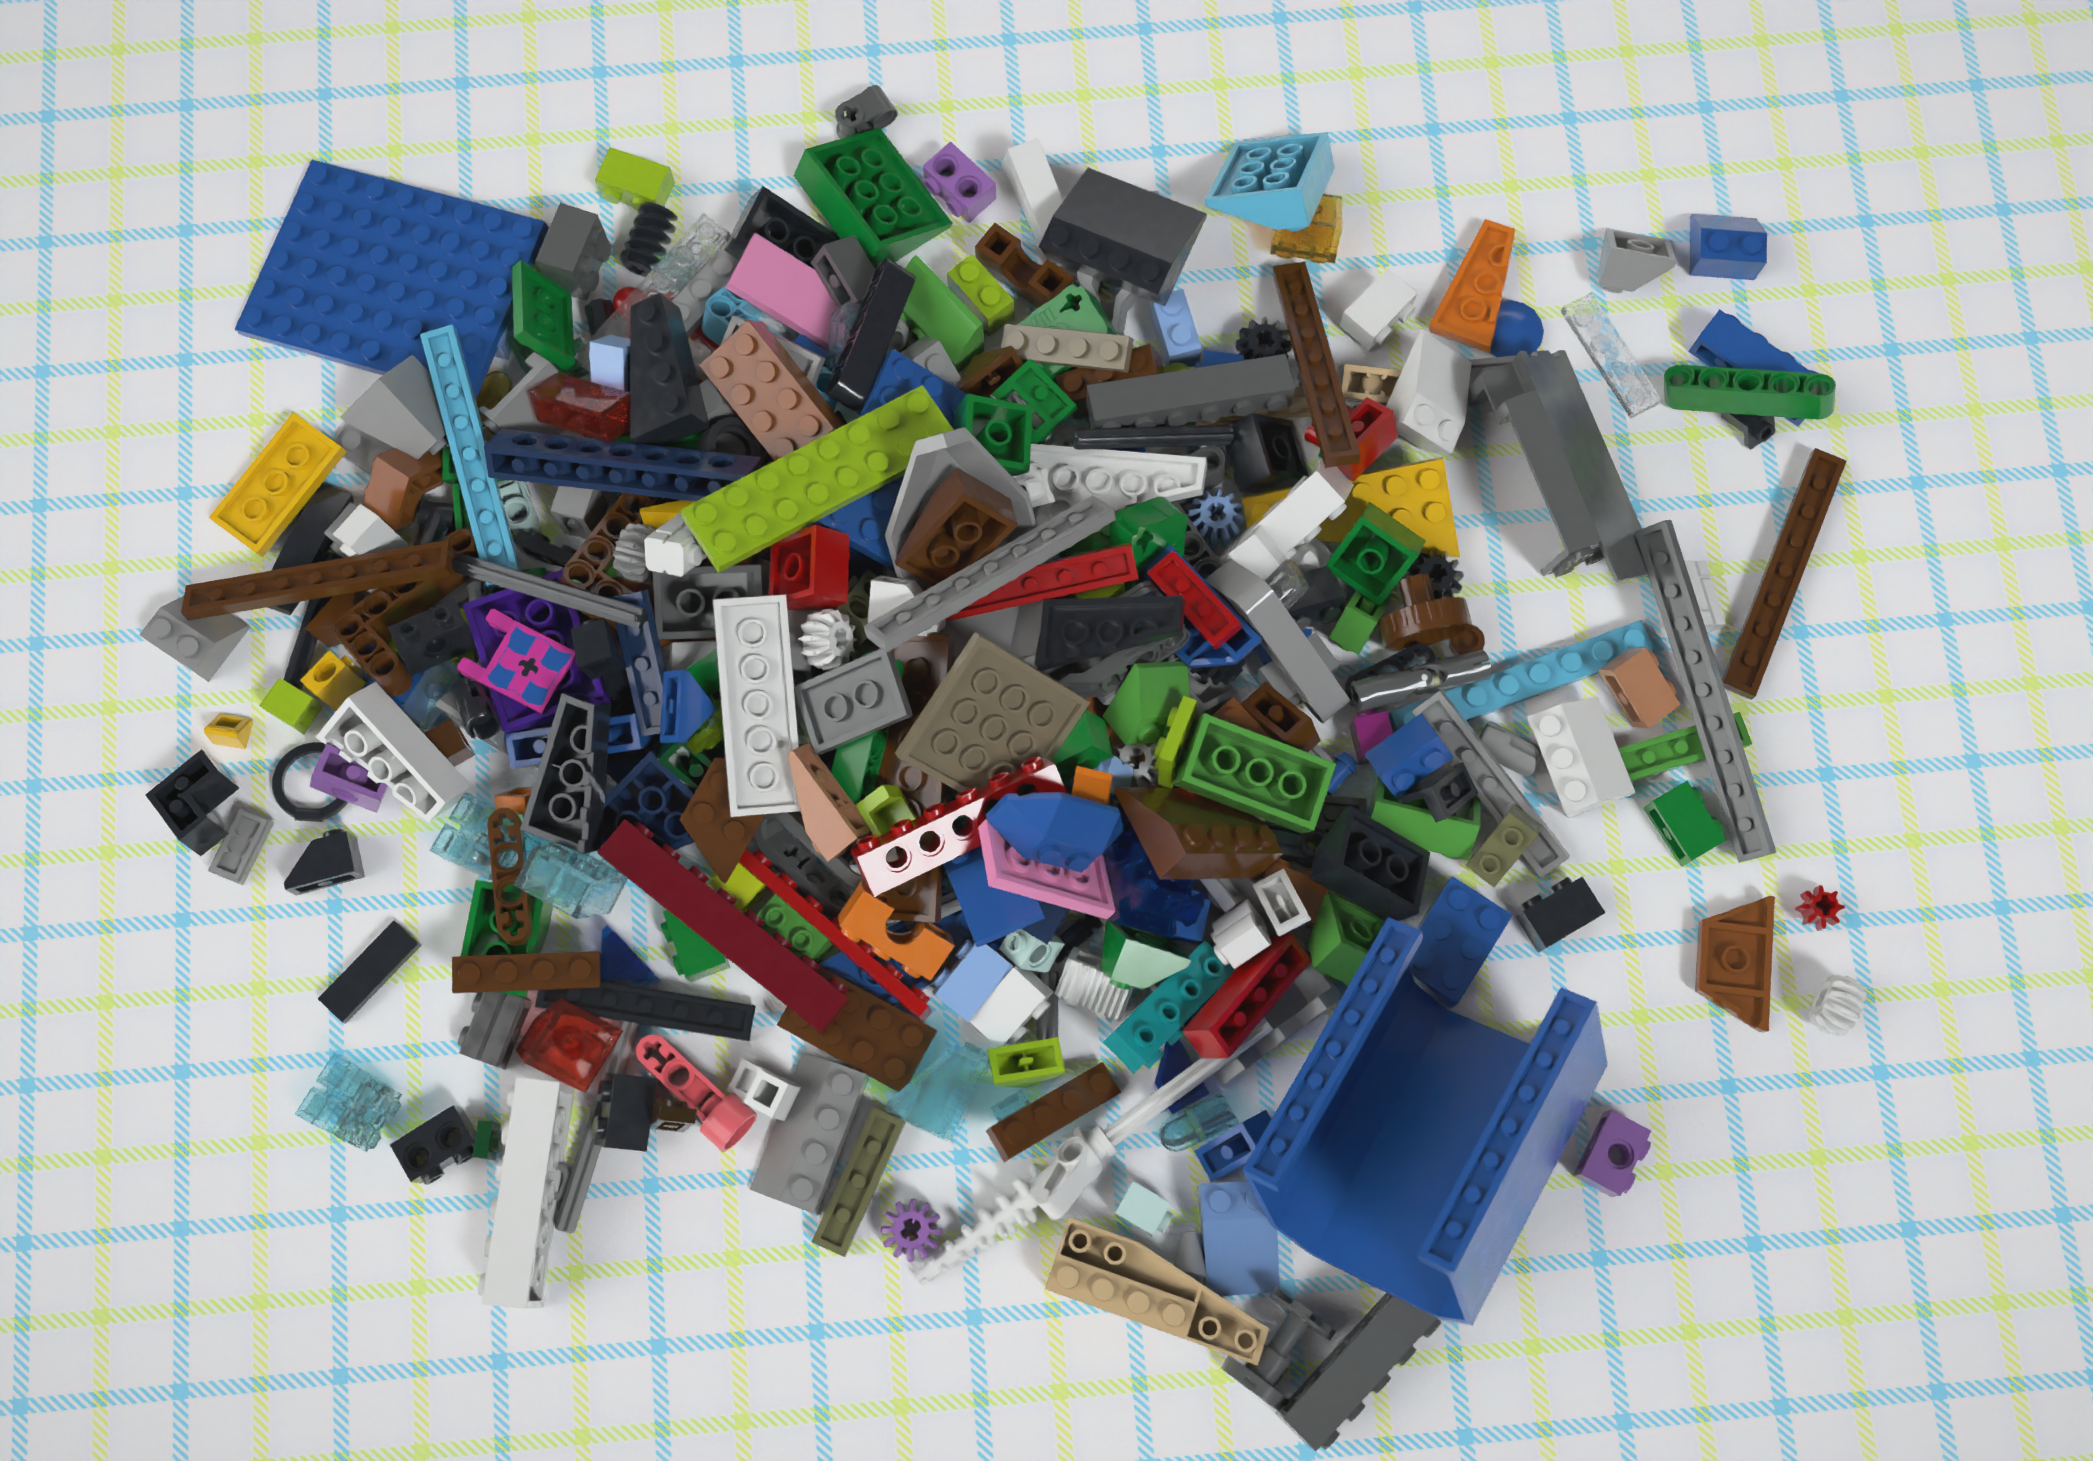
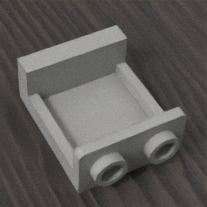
M533 352L524 361L531 368L529 373L492 410L483 405L478 409L486 418L483 425L493 435H496L501 429L561 435L588 407L586 402L548 360Z

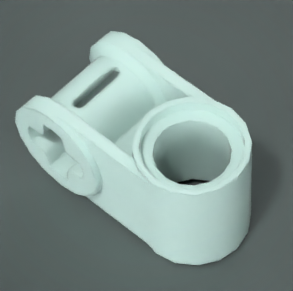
M515 480L497 481L508 523L513 534L517 535L519 530L529 534L532 531H537L540 522L527 482ZM527 514L523 520L515 522V518L518 515Z

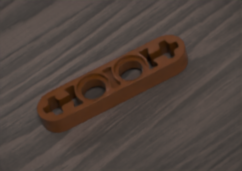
M500 808L490 815L487 823L496 924L499 935L506 943L519 946L526 943L533 934L524 831L520 830L522 820L516 812L509 808ZM505 818L514 823V825L508 826V837L512 842H506L504 833L500 828H497V826L503 824V819ZM506 851H515L518 854L516 864L510 868L501 867L499 864L501 855ZM512 884L520 886L521 895L516 901L506 902L503 900V891L507 886ZM508 911H516L517 921L524 925L523 928L518 929V935L513 936L507 930V928L513 926L512 915Z

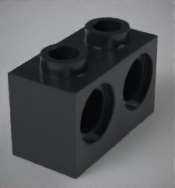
M452 1105L391 1143L390 1147L410 1182L418 1184L424 1182L425 1185H429L445 1175L443 1169L451 1164L461 1165L473 1158L476 1130L464 1109ZM458 1128L462 1135L461 1141L457 1146L451 1148L447 1141L448 1134L451 1130ZM427 1148L430 1154L429 1161L420 1168L416 1163V1155L421 1149Z

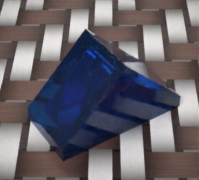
M607 925L602 929L601 981L625 985H657L661 981L612 928Z

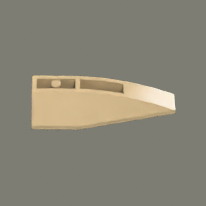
M1068 1218L1045 1290L1258 1366L1269 1328L1141 1243Z

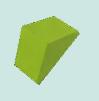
M1059 1037L987 1049L994 1086L1028 1088L1065 1074Z

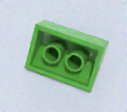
M915 255L905 267L906 270L916 275V279L900 318L906 322L911 330L910 334L916 342L924 336L939 340L959 373L970 364L973 356L984 352L983 323Z
M1376 774L1367 816L1427 851L1442 854L1450 859L1460 858L1469 861L1480 829V799L1475 795L1449 818L1435 823L1423 797L1402 804L1399 797L1396 798L1378 774Z

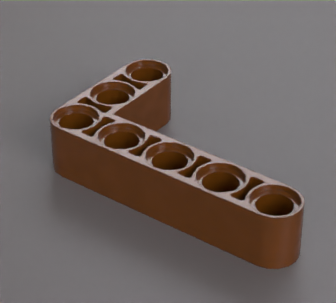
M622 493L568 561L559 583L609 598L632 593L633 591L606 574L615 560L613 556L616 549L615 542L619 540L622 529H625L629 523L643 524L640 508L659 505L662 497ZM609 532L616 533L618 536L611 535ZM590 555L596 556L600 560L593 559ZM570 579H576L582 584H576ZM652 606L653 615H654V618H655V610H654V608H653V606ZM581 611L592 619H602V617ZM605 619L617 630L615 621Z
M458 529L441 540H449L454 548L453 559L456 558L458 553L479 558L474 536L470 529ZM452 566L451 576L378 588L340 616L333 625V632L348 653L374 682H377L389 696H400L411 687L413 677L397 654L386 644V641L392 638L388 627L430 609L470 577L456 573Z

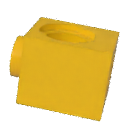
M330 650L300 680L335 712L347 697L358 692L366 684L356 674L361 669L346 655L339 659Z

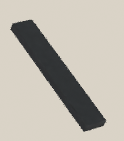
M601 981V988L539 990L535 1007L540 1009L750 1042L756 1005Z

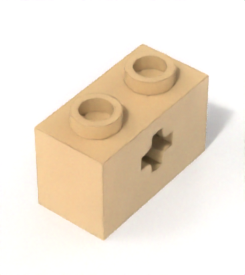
M1351 364L1337 366V374L1345 401L1362 402L1368 397L1381 405H1387L1402 370Z

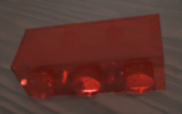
M558 372L528 391L537 421L609 443L630 429L629 392Z

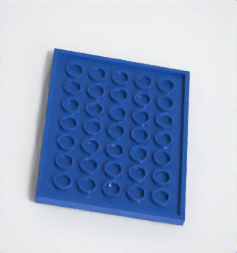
M311 160L234 330L241 336L384 375L412 354L430 372L420 334L453 324L457 329L476 400L498 350L497 346L513 314L512 266L522 260L533 267L549 226L543 220Z

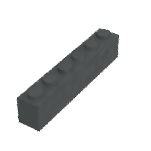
M1286 354L1087 385L1086 407L1091 429L1182 426L1187 422L1199 420L1211 422L1224 416H1247L1253 412L1268 409L1270 411L1282 410L1287 406H1291L1295 387Z

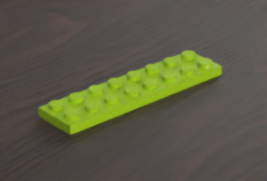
M922 385L681 509L680 516L716 571L720 573L905 475L915 441L953 431V428Z

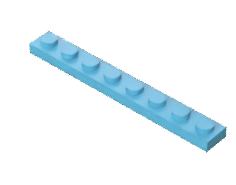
M451 324L422 333L420 337L479 558L521 571L497 478L488 477L484 445L487 444L457 329ZM486 582V585H487V587H488L489 589H494V588H497V587H501V586H498V585H495V584H491V583Z
M1642 620L1494 673L1490 679L1456 687L1444 693L1468 722L1599 674V669L1629 648L1646 647L1652 653L1655 651V648ZM1428 698L1390 711L1388 716L1395 732L1416 717L1412 710Z

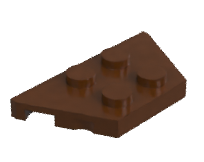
M715 757L679 820L719 879L726 884L766 814L730 817L726 757Z

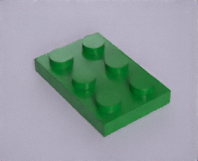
M520 260L512 266L514 338L523 346H528L550 363H554L566 371L575 364L572 294Z

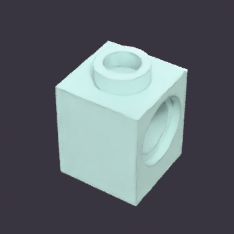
M1019 929L1008 934L999 949L1019 969L1046 973L1050 970L1065 943L1055 935L1047 945L1024 930Z
M1132 1181L1114 1215L1151 1237L1155 1234L1156 1230L1163 1233L1173 1216L1172 1213L1167 1211L1171 1205L1170 1202L1135 1181Z

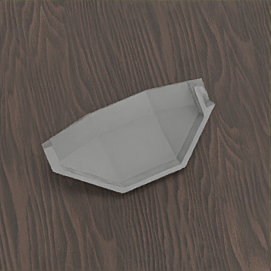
M965 427L915 441L885 533L897 578L915 580L922 590L933 585L896 566L895 559L934 491L957 467L1010 498L1012 501L1018 526L992 552L1037 527L1028 493ZM1043 600L948 621L943 629L934 632V634L954 636L953 664L973 634L977 632L1037 668Z

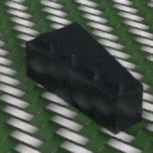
M660 292L630 306V440L637 444L665 447L709 428L710 424L681 310Z
M562 693L520 830L583 854L595 852L601 848L611 716L610 703L582 693Z

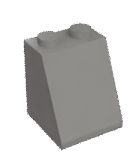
M413 354L378 378L340 416L346 423L416 459H420L428 451L434 456L448 443L431 374Z

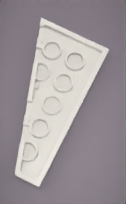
M1031 444L1029 472L1047 468V482L1055 499V502L1032 508L1037 527L1092 495L1114 508L1115 514L1124 508L1160 496L1172 502L1203 495L1208 464L1207 458L1105 449L1076 450L1068 446Z

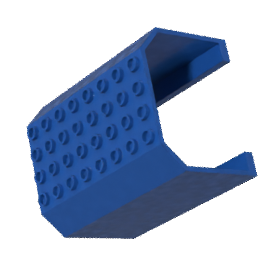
M1388 917L1242 1171L1270 1225L1308 1254L1442 1321L1473 1325L1608 1066L1598 1004L1595 1000L1560 987L1530 1044L1446 1009L1416 985L1409 963L1424 938L1422 931Z

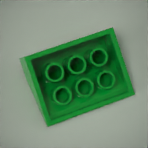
M881 128L805 149L793 175L840 239L855 235L875 270L884 258L887 257L896 262L951 228L953 224Z

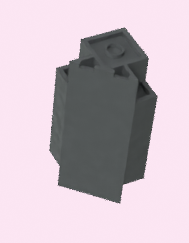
M1549 350L1535 351L1529 356L1527 351H1519L1512 362L1480 373L1469 388V405L1472 406L1489 399L1499 425L1511 422L1565 548L1540 570L1542 576L1554 573L1555 577H1560L1575 570V566L1583 562L1588 566L1603 559L1606 560L1615 582L1648 576L1635 531L1642 529L1566 351L1558 350L1550 354Z

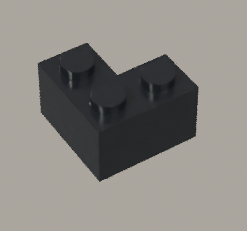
M201 749L146 793L145 796L176 838L196 854L202 856L229 834L212 810L236 792L239 786L219 762Z

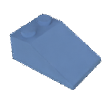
M1248 1181L1199 1184L1197 1186L1202 1248L1207 1274L1205 1279L1206 1287L1219 1296L1271 1293L1275 1287L1280 1290L1277 1229L1270 1225Z

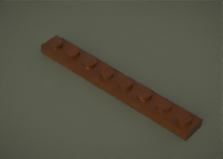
M1306 262L1273 266V278L1324 466L1329 468L1357 464L1360 462L1359 448Z
M1814 448L1810 453L1722 678L1726 690L1750 700L1756 697L1847 460Z
M449 540L190 584L185 587L181 613L190 621L451 576L454 548Z

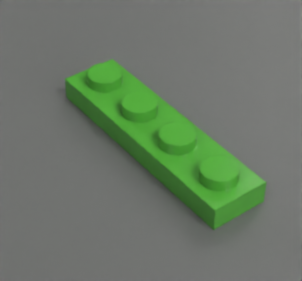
M1737 712L1733 716L1743 747L1747 748L1752 745V741L1741 713ZM1696 725L1618 748L1631 782L1706 760Z

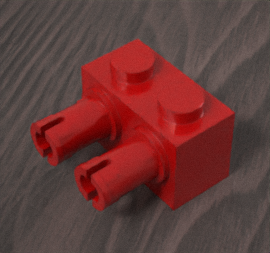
M1368 397L1355 409L1346 405L1360 452V462L1337 467L1353 482L1398 438L1393 411ZM1312 422V427L1308 426L1305 430L1304 439L1319 447Z

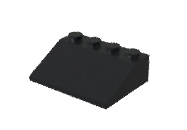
M1088 167L1052 216L1039 244V248L1046 258L1166 306L1207 214Z

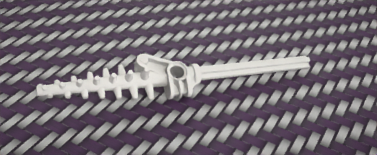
M1265 1017L1230 1058H1200L1107 1128L1103 1129L1099 1125L1092 1131H1084L1077 1125L1072 1129L1074 1134L1072 1137L1068 1138L1066 1135H1063V1142L1059 1146L1055 1142L1052 1143L1050 1146L1056 1155L1055 1161L1043 1171L1036 1164H1032L1030 1170L1033 1179L1028 1183H1025L1018 1176L1013 1177L1012 1182L1015 1193L1009 1198L1000 1192L996 1193L995 1202L997 1208L990 1213L983 1208L979 1209L977 1214L979 1222L972 1228L966 1224L962 1225L960 1229L961 1236L953 1243L949 1240L945 1241L942 1246L943 1251L934 1258L929 1256L924 1262V1266L913 1274L920 1285H925L928 1281H933L934 1276L938 1273L944 1274L948 1269H954V1263L959 1259L965 1262L968 1259L967 1255L973 1258L976 1255L974 1249L978 1246L982 1250L988 1248L987 1243L994 1246L996 1244L994 1235L997 1233L1001 1238H1006L1008 1232L1015 1234L1017 1228L1013 1222L1016 1220L1023 1227L1028 1225L1027 1219L1031 1222H1036L1038 1218L1033 1209L1038 1205L1050 1219L1057 1220L1064 1216L1085 1187L1099 1176L1102 1170V1159L1108 1155L1112 1157L1118 1153L1116 1145L1273 1031Z

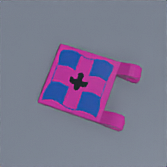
M491 609L486 616V621L489 622L491 627L506 633L504 639L486 669L467 658L461 659L457 669L463 676L479 682L543 715L576 657L575 651L511 619L500 611Z

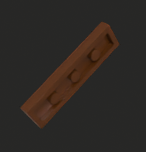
M600 951L452 957L453 994L601 988Z
M1101 1062L992 1125L986 1130V1133L1005 1163L1116 1097L1121 1091L1105 1064Z

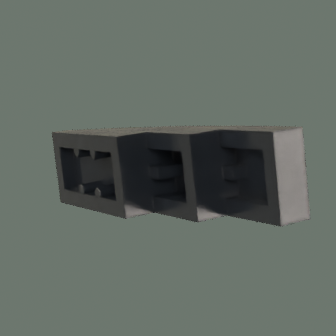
M322 483L297 520L272 570L322 562L323 557L330 548L329 546L333 543L324 532L350 502L354 503L353 494ZM300 602L267 608L291 616Z

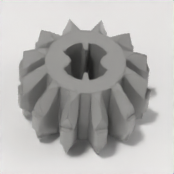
M629 523L625 529H622L619 540L615 542L616 549L613 553L615 557L613 568L616 569L617 576L634 583H649L652 580L653 571L648 570L645 564L644 540L651 533L656 532L657 529L653 526L639 523Z

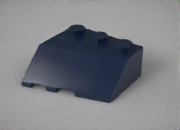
M658 746L651 750L605 797L601 846L624 819L633 826L639 821L654 834L650 840L660 848L666 843L674 850H678L694 843L679 819L695 791L657 761Z

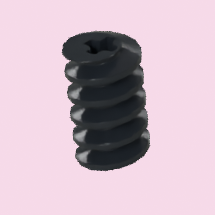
M643 203L638 209L639 215L633 221L634 227H631L629 231L630 238L626 239L624 243L625 249L622 250L619 257L620 261L630 272L645 278L656 279L658 274L651 267L660 268L662 261L655 255H666L667 251L662 245H669L671 243V238L666 233L673 234L676 230L675 226L669 221H676L678 217L668 208L659 204Z

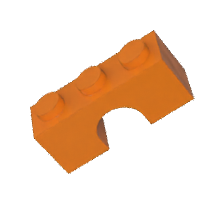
M861 880L838 914L839 925L842 928L841 932L855 942L863 940L870 944L872 951L885 960L893 958L900 962L902 969L915 978L923 976L931 981L955 946L951 934L931 922H917L915 927L906 933L890 931L886 927V922L894 911L892 898L884 893L874 897L867 889L865 882Z

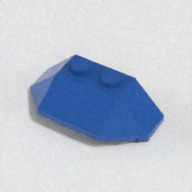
M1169 545L1144 567L1145 581H1152L1147 572L1174 550L1242 625V628L1215 650L1184 616L1183 624L1190 632V638L1182 648L1174 653L1189 668L1237 664L1263 641L1262 638ZM1157 587V589L1161 592V594H1162L1163 596H1166V595Z
M1061 792L1031 793L1018 797L1017 793L1006 794L986 814L987 821L1023 858L1081 873L1123 832L1118 808Z

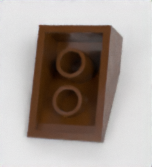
M957 467L934 491L895 559L896 566L934 586L989 555L1018 526L1011 499Z

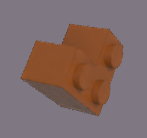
M396 448L378 454L371 465L372 474L369 484L364 490L365 499L363 506L378 515L394 531L415 522L422 495L444 484L442 480L443 451L440 450L434 456L428 451L420 459H416Z

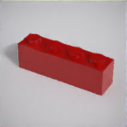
M1292 933L1281 936L1270 935L1271 945L1240 965L1182 1031L1202 1059L1230 1058L1311 962V959Z

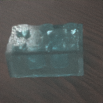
M548 843V845L533 846L514 885L571 917L580 919L610 914L628 878L603 858L600 861L591 856L590 853L583 854L562 845Z

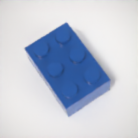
M1452 876L1443 885L1416 928L1422 931L1424 938L1409 963L1414 983L1449 1009L1456 1006L1513 914Z

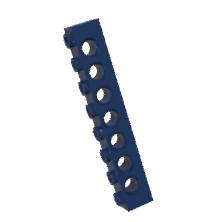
M501 429L484 445L489 478L687 501H698L762 468L761 457L511 429Z

